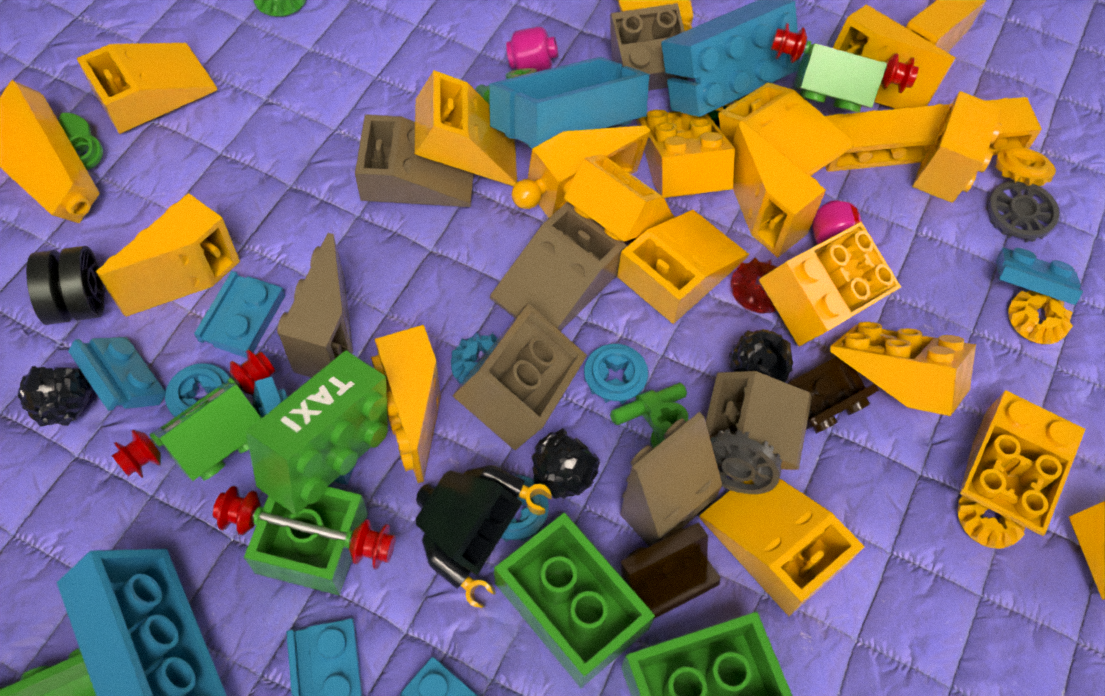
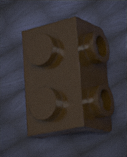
M838 357L787 383L811 394L812 400L806 430L813 428L815 433H819L838 423L834 415L846 410L847 414L851 415L870 405L867 397L879 391L876 384L865 387L857 371Z
M699 522L686 529H676L669 533L664 540L648 548H638L621 561L622 579L650 609L655 618L720 585V576L708 561V534Z

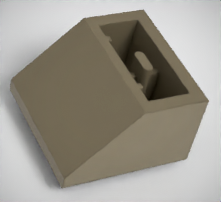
M678 3L610 14L612 61L622 64V67L628 66L648 73V91L668 88L667 80L670 78L688 79V77L666 73L661 41L685 31Z
M757 371L717 373L706 418L709 437L717 436L721 430L723 432L730 430L731 435H736L737 430H741L743 434L749 432V439L760 444L766 440L769 442L768 446L772 445L774 447L773 454L779 453L780 459H782L781 469L799 470L812 396L805 390Z

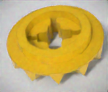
M1005 149L1000 151L996 158L995 168L1002 172V176L1015 180V183L1022 182L1027 186L1032 184L1044 186L1046 182L1052 181L1056 173L1054 165L1047 157L1031 149Z
M1021 290L1009 305L1008 315L1012 326L1021 336L1034 343H1057L1067 335L1073 326L1070 323L1073 312L1064 308V301L1056 300L1032 290L1028 292ZM1039 308L1044 309L1045 317H1047L1041 324L1038 323L1040 318H1038L1039 312L1037 310Z
M963 495L961 496L957 508L960 524L964 531L977 543L989 548L1001 549L1014 545L1025 535L1024 526L1004 516L998 520L995 517L981 518L989 508Z

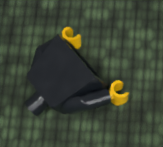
M494 465L467 469L463 474L450 470L443 475L437 486L425 484L419 489L416 496V502L422 508L416 517V525L424 532L422 544L429 566L456 589L461 586L466 590L465 595L469 604L480 608L485 606L475 599L474 592L476 588L483 585L493 595L496 594L495 588L487 581H475L469 574L472 572L478 575L522 505V502L517 497L525 499L527 508L535 515L546 513L543 507L532 503L531 499L535 495L540 494L548 499H552L551 492L545 485L535 484L528 487L524 485L525 480Z

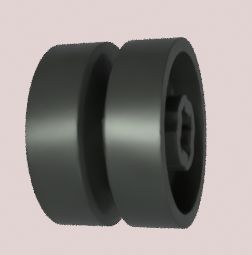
M88 246L65 248L61 253L57 250H49L30 254L26 267L27 287L33 309L43 324L50 325L69 322L72 317L75 320H85L102 316L104 310L103 282L96 273L99 269L97 259Z

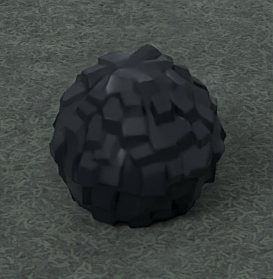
M762 329L753 332L748 330L739 338L737 344L732 346L731 353H729L731 372L757 371L785 382L788 379L789 373L793 371L792 365L794 362L792 360L791 343L783 339L782 335L773 331Z
M31 366L28 374L22 377L20 388L17 391L22 408L41 427L53 424L68 426L71 421L78 419V416L81 415L92 396L91 385L79 368L72 369L69 367H54L53 370V368Z
M563 428L557 432H550L535 446V453L531 456L534 464L532 467L534 474L533 483L548 487L552 497L555 499L579 496L594 483L593 480L598 474L600 459L595 453L592 454L589 448L579 439H573L566 435L567 431Z

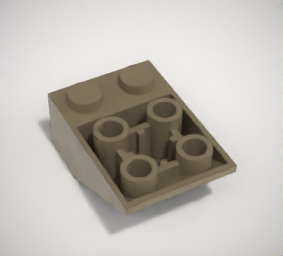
M365 114L355 169L360 201L471 207L474 173L415 155L414 121L401 116Z
M566 202L542 224L490 294V299L514 318L529 303L561 331L617 276L621 251L627 245L608 236L602 226L592 219L582 217L574 210L573 205Z
M327 233L321 247L317 246L314 249L310 262L311 268L306 278L299 280L294 293V302L289 312H285L281 316L277 328V333L293 372L311 378L345 350L351 354L353 353L345 278L334 234Z
M700 412L687 422L683 418L676 421L664 434L665 440L654 449L651 445L644 447L635 455L630 463L632 469L626 479L628 484L626 491L622 495L624 500L620 515L649 547L664 540L672 531L686 526L716 500L722 487L705 418Z

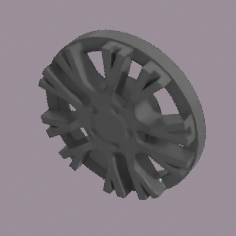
M1015 180L999 185L993 191L987 204V210H989L992 217L990 222L991 224L994 223L993 227L995 229L1000 227L1003 230L1001 234H1007L1008 238H1011L1013 235L1024 238L1025 242L1029 240L1034 242L1037 238L1043 239L1056 226L1060 215L1057 202L1048 191L1035 184L1027 186L1022 182L1015 183ZM1022 189L1026 190L1025 195H1022ZM1010 190L1013 198L1006 195L1003 191ZM1038 195L1045 202L1039 204L1033 197ZM1008 219L1012 221L1011 224L1007 222ZM1039 221L1048 223L1049 225L1045 227Z
M721 430L717 436L710 438L716 463L721 464L718 470L722 487L738 493L763 494L777 486L781 476L782 459H780L779 453L773 454L774 447L772 445L768 446L769 442L765 440L760 444L748 438L749 432L743 434L741 430H737L736 435H731L730 430H725V432ZM752 480L754 484H744V481Z

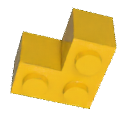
M959 91L943 116L935 141L921 160L912 187L951 203L955 201L962 191L967 193L975 181L977 171L983 173L991 161L993 152L988 149L995 142L1001 130L1002 124L997 123L1002 107Z

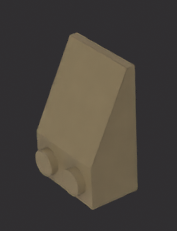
M528 303L470 371L452 396L512 449L516 450L544 427L587 355Z

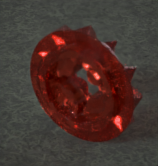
M755 257L749 263L741 262L738 269L733 273L731 279L732 294L741 306L752 312L765 314L777 311L765 290H762L761 285H754L758 276L762 278L777 268L772 264L771 259L766 262H759Z

